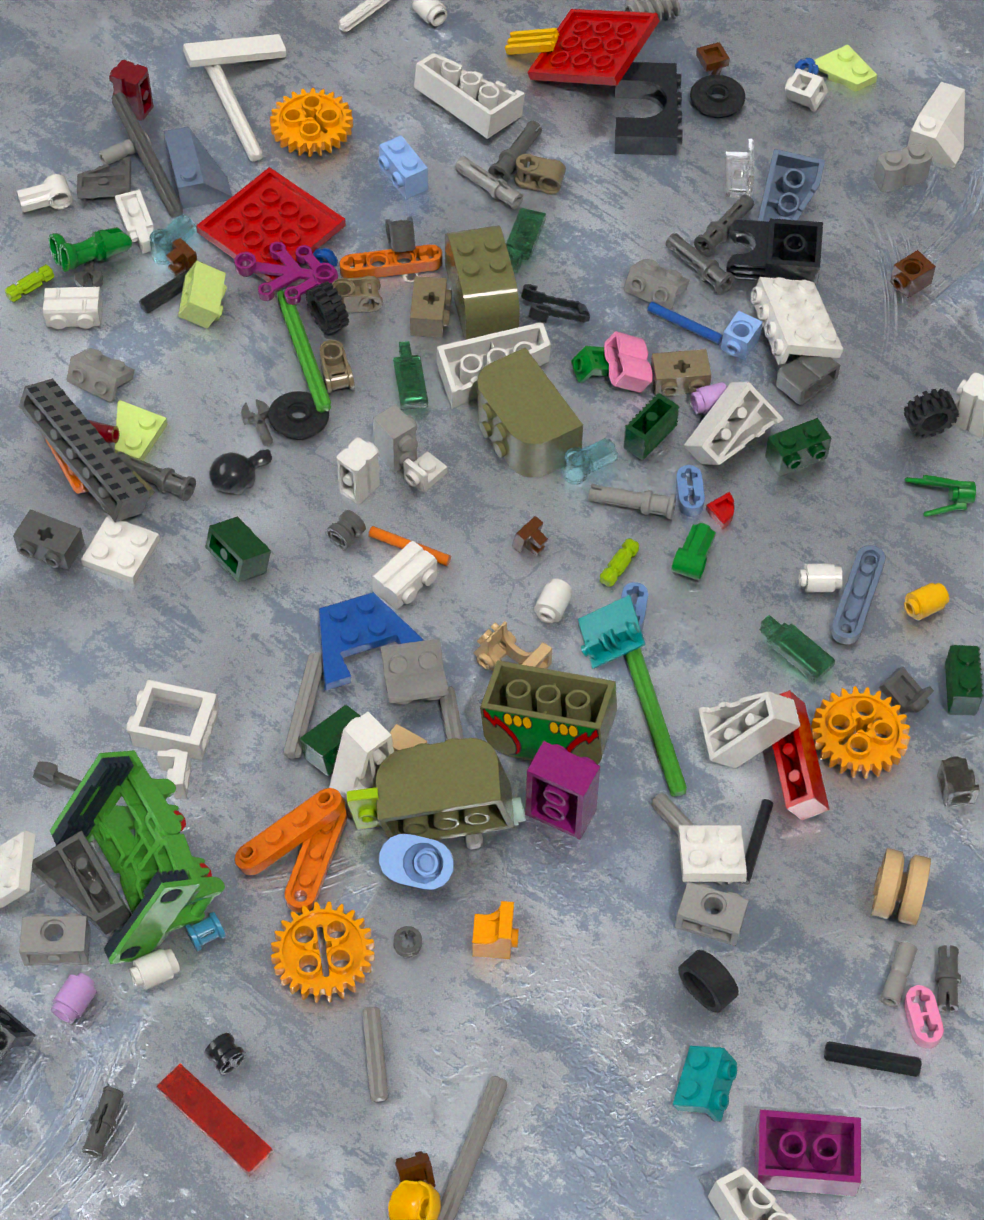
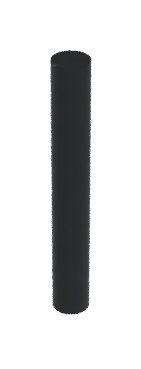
M768 799L761 801L745 854L747 877L746 882H740L745 885L750 884L774 803Z

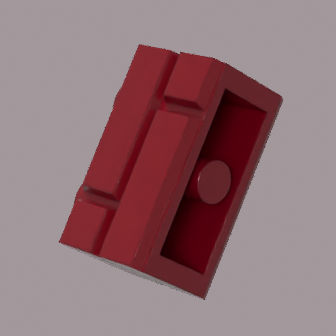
M124 59L111 70L109 75V81L113 83V95L120 92L125 94L137 120L142 121L154 107L148 68L139 64L134 65L133 62Z

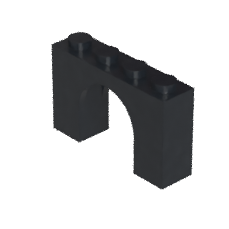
M632 62L619 84L615 86V98L646 99L658 104L663 109L652 117H616L615 154L676 156L677 145H682L683 130L678 129V126H682V111L677 110V108H681L682 92H677V89H681V74H677V63Z

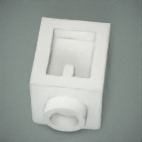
M428 451L415 462L409 458L403 462L406 482L412 487H417L423 493L448 473L447 466Z
M178 749L158 751L157 760L160 770L168 771L167 779L176 785V791L173 794L174 798L187 799L191 774L188 752Z

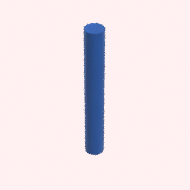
M651 302L648 306L647 311L718 345L722 341L723 334L657 303Z

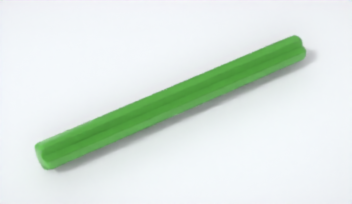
M280 290L277 293V300L318 412H328L331 409V401L296 304L291 305L285 301V290Z
M641 648L625 654L670 794L673 797L683 796L686 794L687 786Z

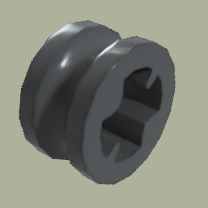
M404 926L396 931L393 944L396 953L407 958L419 953L422 947V936L418 929L412 926ZM406 936V939H408V936L413 937L414 946L411 948L409 945L407 948L402 947V937Z

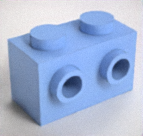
M402 135L379 145L378 164L405 199L428 190V168Z

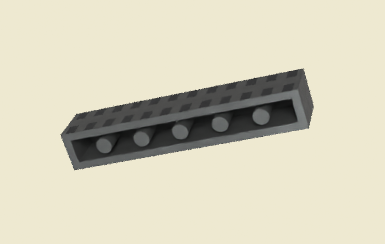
M54 379L25 386L19 408L115 522L143 513L150 493Z

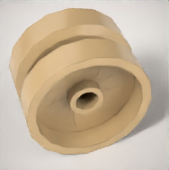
M886 848L874 884V900L871 915L888 919L893 913L896 901H898L897 917L899 922L916 926L927 887L931 858L915 854L909 861L907 871L903 872L905 861L903 851Z

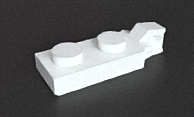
M140 189L114 196L126 232L132 242L138 241L142 254L153 251L150 238L155 236L154 226Z

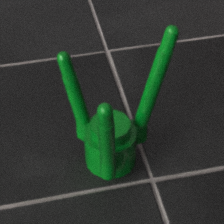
M923 475L922 478H905L907 483L949 489V500L954 501L955 504L925 511L923 513L924 517L954 510H966L967 504L975 502L976 485L974 481H958L930 475Z

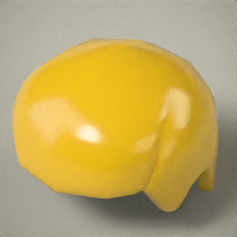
M421 1180L402 1181L392 1192L388 1203L390 1220H438L441 1210L440 1194L432 1184Z

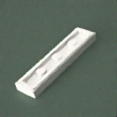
M280 34L183 44V52L190 67L285 58L287 54Z

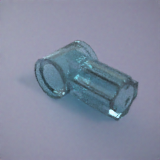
M182 214L165 229H157L150 234L151 255L155 263L169 264L170 262L167 260L166 255L173 250L172 242L180 237L186 242L197 232L196 225L190 217Z
M604 438L585 448H570L564 457V479L571 484H581L586 481L588 474L617 461L618 453L615 444L610 439Z

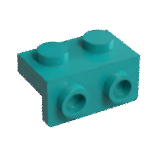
M690 1046L672 1105L678 1111L707 1113L713 1121L721 1122L724 1111L729 1105V1093L733 1080L737 1076L738 1070L735 1059L725 1048Z

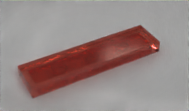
M181 1063L156 1086L157 1090L249 1177L274 1153L273 1149Z

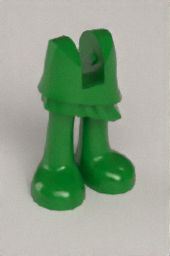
M118 227L92 232V237L75 244L66 243L63 236L58 233L50 234L48 238L52 257L57 266H62L64 272L72 271L97 258L98 262L103 258L106 261L110 257L126 252L132 247L131 238Z

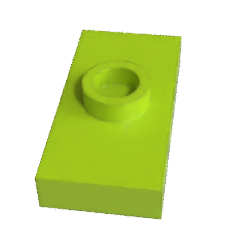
M376 787L347 792V803L357 830L381 827L377 817L379 794Z

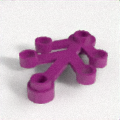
M274 242L270 245V256L274 260H280L283 265L256 262L255 256L249 252L239 253L234 259L235 270L243 277H249L253 273L280 276L269 283L259 285L258 294L259 298L263 301L272 300L275 296V291L298 279H305L306 281L298 286H290L285 289V301L288 304L295 305L301 301V295L305 294L307 290L326 281L332 284L333 281L338 279V272L333 265L320 263L312 254V249L307 245L299 246L296 249V259L299 263H307L310 269L301 268L286 251V246L282 242Z

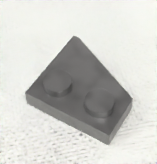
M130 157L122 158V164L112 168L105 164L94 170L77 174L78 199L114 197L131 192Z

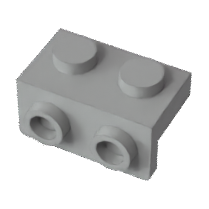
M642 259L630 267L624 291L647 302H654L671 310L677 295L687 290L690 280L682 277V274L676 270H666L659 267V264L654 260Z
M89 348L71 356L66 380L108 402H112L115 400L117 387L133 380L135 370L126 366L120 360L111 359L103 355L101 351Z

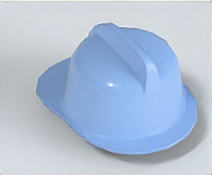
M398 834L388 839L383 844L379 853V864L383 873L390 880L403 885L434 890L442 887L449 881L454 871V860L451 851L443 843L434 839L412 834Z

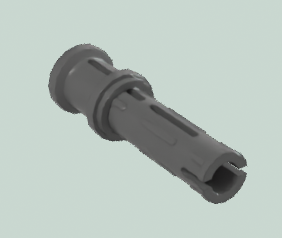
M529 121L511 147L500 153L499 160L489 167L488 172L495 178L508 182L510 174L517 170L516 159L518 156L525 154L535 139L541 134L542 127L536 131L540 124L536 121Z
M742 195L718 221L711 222L707 226L706 232L703 235H698L694 239L695 248L702 255L711 256L715 252L716 246L728 239L730 225L735 220H741L755 205L753 199L748 195Z
M673 233L668 237L665 243L666 247L698 272V276L703 282L708 281L715 287V291L718 294H724L731 288L735 276L721 269L716 260L707 259L677 233Z
M121 451L116 453L132 472L135 471L144 481L157 485L161 492L176 494L183 501L189 500L194 493L196 487V479L194 477L188 476L186 478L175 473V470L172 468H158Z

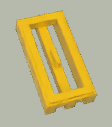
M557 28L513 31L510 33L511 38L507 40L508 45L505 46V51L507 55L551 52L554 50L559 36Z

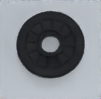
M724 75L705 76L696 81L690 91L691 102L695 108L706 115L714 117H724L736 113L742 108L746 98L741 84L733 78ZM720 93L724 95V97L714 98L712 94Z
M294 391L285 393L273 401L268 411V419L273 429L281 435L302 439L314 436L325 428L329 420V411L318 412L311 393ZM300 411L306 415L303 418H295L292 416V413Z

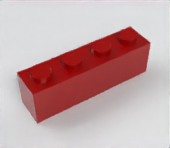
M789 690L779 695L794 700L800 727L772 744L786 809L801 820H805L830 809L806 705Z

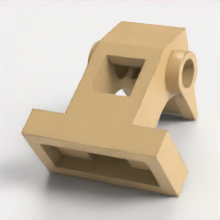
M504 621L500 626L495 622L491 626L494 632L488 629L477 640L481 646L474 652L477 656V662L486 670L493 671L497 660L501 661L506 655L518 664L547 669L552 664L553 648L543 642L534 652H525L515 645L516 638L507 630V622Z

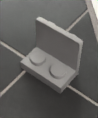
M440 638L381 647L389 703L404 705L411 703L413 700H437L442 698V696L449 695Z

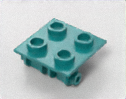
M630 595L578 619L585 642L581 646V650L585 657L589 656L593 669L646 645Z

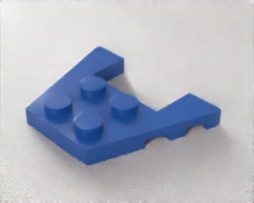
M374 592L319 608L324 688L327 691L351 683V674L343 660L345 657L393 642L404 644L425 640Z

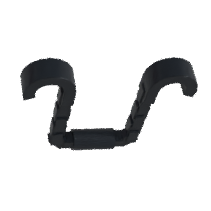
M525 284L523 286L521 297L529 302H533L528 315L531 319L546 323L549 316L583 323L590 320V314L585 304L579 301L546 295L544 292L537 291L538 286ZM543 303L556 304L558 306L570 307L576 309L577 314L569 311H561L559 309L551 308V306L544 305Z

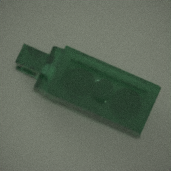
M520 208L506 243L513 272L518 273L522 260L528 261L532 256L546 221V213Z
M409 341L399 342L400 357H394L393 367L401 410L428 407L421 357L412 355Z
M770 615L761 621L759 631L767 638L766 642L770 647L814 684L834 667L835 659L792 623L790 625L786 623L781 625Z

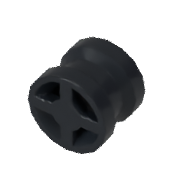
M224 1033L215 1038L204 1052L209 1060H213L216 1063V1069L221 1075L228 1074L236 1069L246 1057V1052L243 1048L237 1047L234 1044L235 1039L231 1033Z

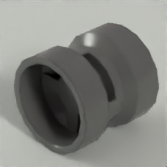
M345 510L339 516V521L332 523L326 529V535L336 547L347 550L353 543V538L359 537L366 530V526L356 513Z

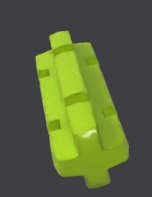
M45 264L37 269V273L33 271L16 282L17 285L12 284L5 288L7 298L11 302H15L22 298L21 294L27 295L43 285V281L46 283L54 278L53 270Z
M631 538L625 540L622 548L616 552L608 563V568H605L600 574L599 581L602 584H605L607 587H612L618 580L617 577L621 576L632 561L631 558L635 557L639 551V543Z

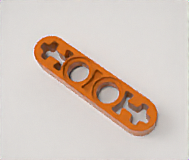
M436 245L415 246L414 250L406 252H394L392 249L349 254L340 260V274L343 278L366 276L378 278L434 271L442 266L443 254L441 248ZM408 258L411 262L402 264L398 260ZM377 261L385 263L381 267H375L372 265V263Z

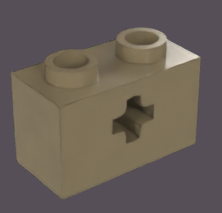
M415 276L410 313V335L443 337L444 326L449 327L450 310H446V306H451L452 290L447 289V278Z
M706 349L652 353L651 369L653 372L652 383L655 396L658 393L663 396L691 394L696 392L697 388L710 385L711 370Z

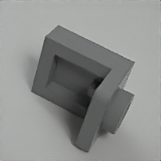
M904 667L896 669L879 686L887 698L892 697L891 703L894 706H901L899 711L901 714L910 711L919 712L929 703L927 698L934 692L930 686L922 689Z

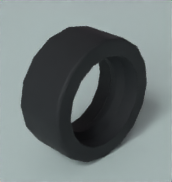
M704 950L695 951L678 967L682 983L690 994L701 1005L712 1012L720 1013L739 995L738 986L730 972L718 959Z

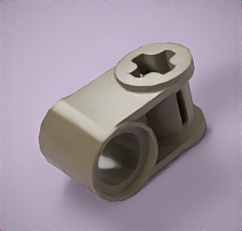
M522 154L516 159L518 172L515 174L514 182L523 189L556 194L560 191L566 167L556 159Z
M374 276L339 278L332 283L333 288L337 289L338 295H341V301L345 304V310L348 313L375 312L383 306V299L379 295L380 280Z
M337 340L324 341L320 346V364L327 393L331 394L333 390L347 387L355 389L352 369L348 364L342 343Z

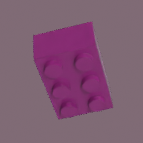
M543 741L527 769L525 815L581 840L597 809L601 766L588 757H579L568 752L561 745H552Z
M760 1109L756 1121L755 1178L766 1189L856 1197L861 1184V1118Z

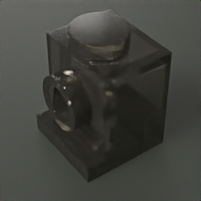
M954 756L942 760L937 777L944 807L975 804L980 789L979 784L975 785V775L973 770L968 768L966 758Z

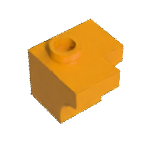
M501 901L500 907L494 913L487 915L475 914L472 957L511 958V947H518L519 929L513 928L514 902Z

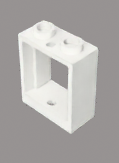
M147 680L144 690L138 692L136 713L134 716L131 715L127 723V733H130L132 745L156 751L178 749L188 752L189 758L203 760L220 710L217 694ZM153 700L199 709L190 736L144 727Z

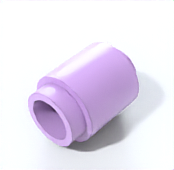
M719 382L697 388L696 392L690 395L694 412L707 415L728 386L724 382Z
M78 973L77 976L69 975L52 1001L54 1005L51 1008V1012L59 1019L70 1024L75 1019H80L97 993L93 987L95 982L82 973Z

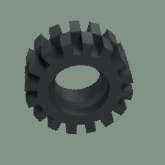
M326 281L307 290L305 298L308 302L307 306L311 310L310 314L312 317L314 316L316 325L319 324V328L324 334L330 335L349 325V315L345 310L346 306L341 301V295H338L337 289L333 288L331 283Z
M931 389V393L924 391L922 396L916 395L914 397L915 401L910 400L907 403L908 406L904 408L905 412L903 413L911 432L917 437L922 436V438H927L928 434L933 437L936 436V432H940V434L945 432L944 428L950 429L952 427L951 423H956V417H959V411L950 392L944 389H939L938 392L936 389Z

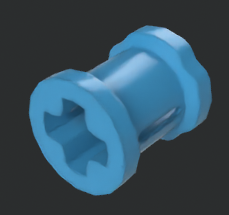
M214 912L209 913L208 918L193 926L190 924L185 926L186 932L197 952L202 950V945L218 937L221 939L226 937L224 929Z

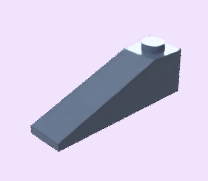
M189 127L163 131L179 201L183 209L229 200L232 194L227 176Z
M774 149L757 221H769L770 218L798 220L820 186L825 160Z

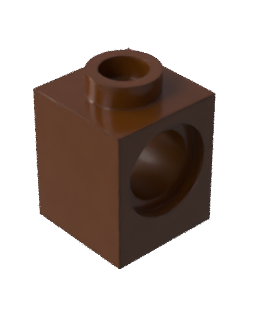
M917 250L894 264L890 282L896 290L909 298L932 284L936 266Z

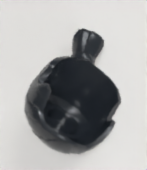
M269 449L260 450L249 458L233 452L220 455L213 461L210 467L209 478L212 486L222 492L235 495L242 494L247 487H253L255 483V469L271 462V451Z

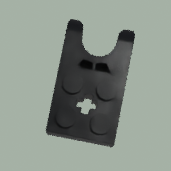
M770 218L769 221L735 220L730 225L729 234L732 241L752 249L748 253L734 254L727 261L726 272L732 273L736 279L759 280V277H781L789 280H808L818 285L823 222Z

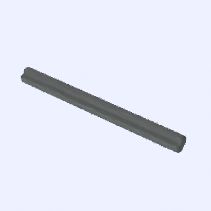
M122 92L114 94L111 98L112 104L170 217L176 218L183 214V207L125 94Z

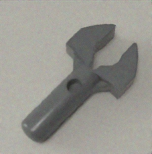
M94 259L83 264L82 272L75 273L77 287H85V283L90 278L93 281V287H101L103 285L102 271L94 270Z
M256 399L258 415H255V413L249 411V407L245 403L241 410L244 425L254 424L263 445H271L273 439L265 423V419L268 418V405Z
M39 761L33 774V778L49 788L55 783L75 791L81 780L58 772V765L51 762Z

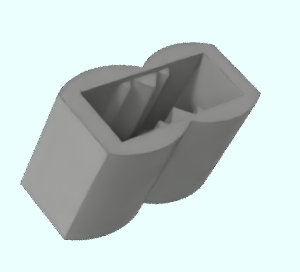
M912 144L901 151L885 152L877 158L873 180L881 192L896 191L904 185L920 184L928 178L932 155L925 144Z

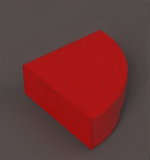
M730 492L706 505V511L722 530L731 523L734 516V499Z

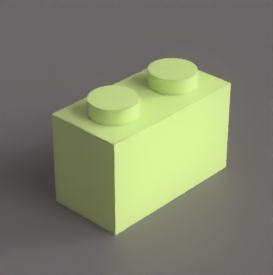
M196 261L185 275L178 317L204 328H208L214 320L218 321L223 312L221 299L224 297L227 285L224 284L226 273Z

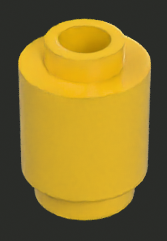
M929 583L906 594L904 602L905 611L916 620L930 616L944 609L945 605L949 603L948 591L941 583Z

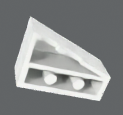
M731 382L684 444V447L701 464L720 465L746 447L745 444L755 437H760L765 433L766 429L780 423L784 418L750 382Z
M769 691L740 698V701L732 703L722 702L719 703V706L712 708H698L710 761L733 768L739 767L800 727L794 700Z
M366 712L361 717L352 719L343 729L329 788L338 790L343 797L346 814L350 819L352 814L347 803V792L375 788L379 766L390 754L394 753L392 735L369 712Z

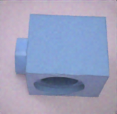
M738 311L723 332L721 350L731 356L746 360L760 339L763 321Z

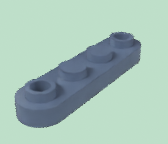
M866 545L857 552L831 628L833 638L841 644H853L860 638L886 560L885 553L877 546Z

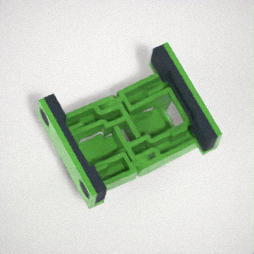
M135 750L99 753L50 829L56 846L80 831L84 833L89 842H93L96 839L114 873H120L121 875L120 883L132 915L121 931L116 930L104 947L110 964L132 962L151 953L152 950L161 945L170 931L185 927L188 924L201 922L205 916L204 911L214 897L220 895L225 889L224 882L220 878L212 877L211 870L204 864L205 860L191 855L185 835L180 834L186 827L185 817L178 811V806L168 804L166 801L167 797H171L176 791V785L169 779L151 778ZM121 796L127 806L116 805ZM134 828H135V837H134V835L132 834V832L130 831L131 829H134Z

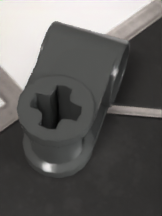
M407 217V220L398 221L385 219L387 241L390 243L392 251L406 252L414 250L416 247L412 217Z

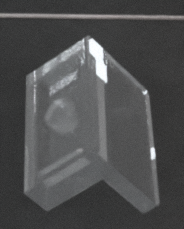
M748 139L747 152H726V197L740 198L745 194L752 198L755 176L754 139Z

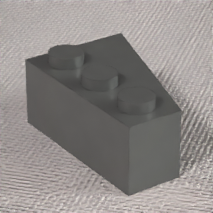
M82 831L33 859L32 872L36 877L81 915L87 916V919L105 935L125 924L130 918L131 913L92 844Z

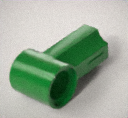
M704 523L692 525L683 547H679L671 568L672 572L698 581L701 579L706 566L707 555L716 535V532L709 525Z

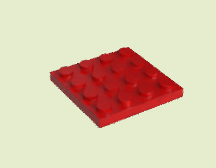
M571 9L557 28L559 36L554 50L551 52H541L528 70L530 80L617 86L660 22L658 14Z
M268 167L197 224L196 229L199 235L233 259L239 253L249 252L255 256L256 262L283 265L280 260H274L270 256V245L274 242H282L286 246V251L299 265L301 263L296 259V249L299 246H309L313 254L316 249L320 248L346 226V220L290 180ZM255 273L257 276L265 280L267 283L280 277L275 275Z

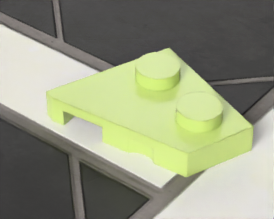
M848 44L815 59V64L818 65L819 71L827 74L828 80L843 84L846 88L855 92L877 81L878 75Z
M119 400L117 403L116 426L119 428L120 436L118 442L115 443V453L121 451L144 461L168 425L167 418Z

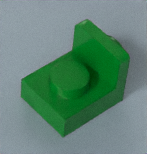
M585 346L571 360L579 383H585L592 375L609 376V363L605 358L604 347Z

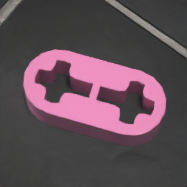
M916 985L908 990L904 1000V1009L915 1043L923 1048H933L939 1044L944 1032L943 1023L933 992L928 987ZM915 996H919L921 1001H926L922 1013L919 1004L912 1003ZM924 1021H926L929 1031H935L932 1038H928L927 1033H921Z

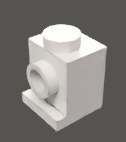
M797 68L793 76L788 78L785 85V91L789 100L810 107L814 112H816L828 93L823 77Z

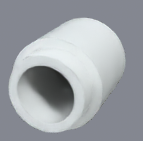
M413 0L412 9L427 24L439 26L446 20V7L439 0Z
M833 563L805 564L804 569L799 570V586L804 587L806 593L834 592L835 589L842 588L843 576L841 566H834Z
M552 579L549 583L545 584L534 607V611L541 621L553 623L561 620L572 597V589L567 582L561 579Z
M160 948L133 960L134 967L129 969L135 986L141 985L144 990L174 978V974L180 972L178 961L171 948L166 950Z

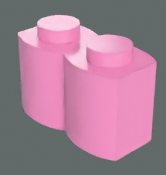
M615 331L604 343V354L609 363L610 381L616 387L641 393L653 380L651 365L647 361L648 350L646 343L642 338Z

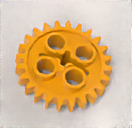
M303 88L301 89V94L298 95L292 91V98L283 96V103L276 102V109L271 110L272 116H270L271 134L274 135L275 142L280 141L281 148L288 146L289 153L295 149L298 150V156H301L304 151L308 152L309 157L316 151L319 156H322V150L332 153V146L340 149V141L347 142V135L352 134V110L349 109L348 102L343 103L341 96L335 98L333 91L325 95V89L316 93L315 88H312L310 93H306Z
M854 686L852 694H849L842 688L840 697L832 692L829 701L823 699L820 708H816L811 724L815 749H822L820 759L829 757L828 767L830 768L836 764L840 765V774H843L846 769L851 770L852 778L856 776L857 771H861L865 779H867L869 771H873L877 777L880 776L882 768L890 772L892 765H899L901 756H905L910 741V736H908L910 725L905 724L907 715H898L901 706L895 705L891 707L892 697H888L885 700L880 699L881 691L876 692L874 696L870 695L869 687L865 688L864 693H859L858 688ZM858 712H864L868 716L860 715ZM834 726H840L844 730H838ZM876 734L885 735L887 738H881ZM853 748H858L863 752H856Z
M330 901L327 902L325 909H320L318 902H315L314 910L309 911L303 905L302 915L300 916L293 911L290 912L292 922L282 920L281 926L283 931H275L274 935L277 942L271 943V949L274 952L271 955L272 964H276L274 966L275 975H282L280 977L281 985L290 984L289 988L292 995L300 989L302 1000H305L309 994H314L315 1003H318L321 995H326L328 1002H332L333 993H337L341 999H344V989L346 988L356 992L355 981L364 984L365 975L363 972L371 973L372 967L369 962L375 961V954L371 951L375 948L374 940L369 939L371 937V929L364 928V918L355 920V910L344 914L343 904L336 910H332ZM318 927L323 928L329 969L328 977H324L322 972L317 935ZM336 931L344 933L340 938L330 937V934ZM304 936L312 938L307 943L298 942V939ZM340 960L348 962L345 967L334 966V963ZM307 965L317 967L312 972L302 971V968Z

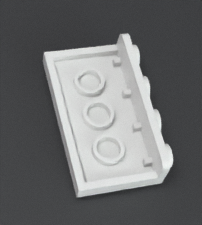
M759 277L756 287L751 292V302L754 303L758 319L763 321L762 326L765 336L769 340L772 354L775 355L778 364H785L789 354L832 358L841 357L843 347L814 282L808 280H789L781 277Z

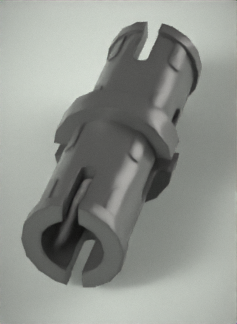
M943 945L938 948L939 972L935 975V982L939 985L937 1006L939 1011L947 1013V1000H949L950 1013H953L959 1009L958 985L961 984V975L958 973L959 949L956 946L950 945V957L947 958V945Z
M113 1087L103 1088L96 1113L91 1114L89 1120L91 1127L85 1145L82 1148V1152L86 1155L96 1158L103 1156L109 1133L115 1129L117 1123L114 1119L124 1095L122 1091Z

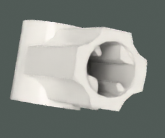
M60 174L48 176L41 185L16 191L23 213L47 206L58 210L64 209L71 205L73 200L66 178Z

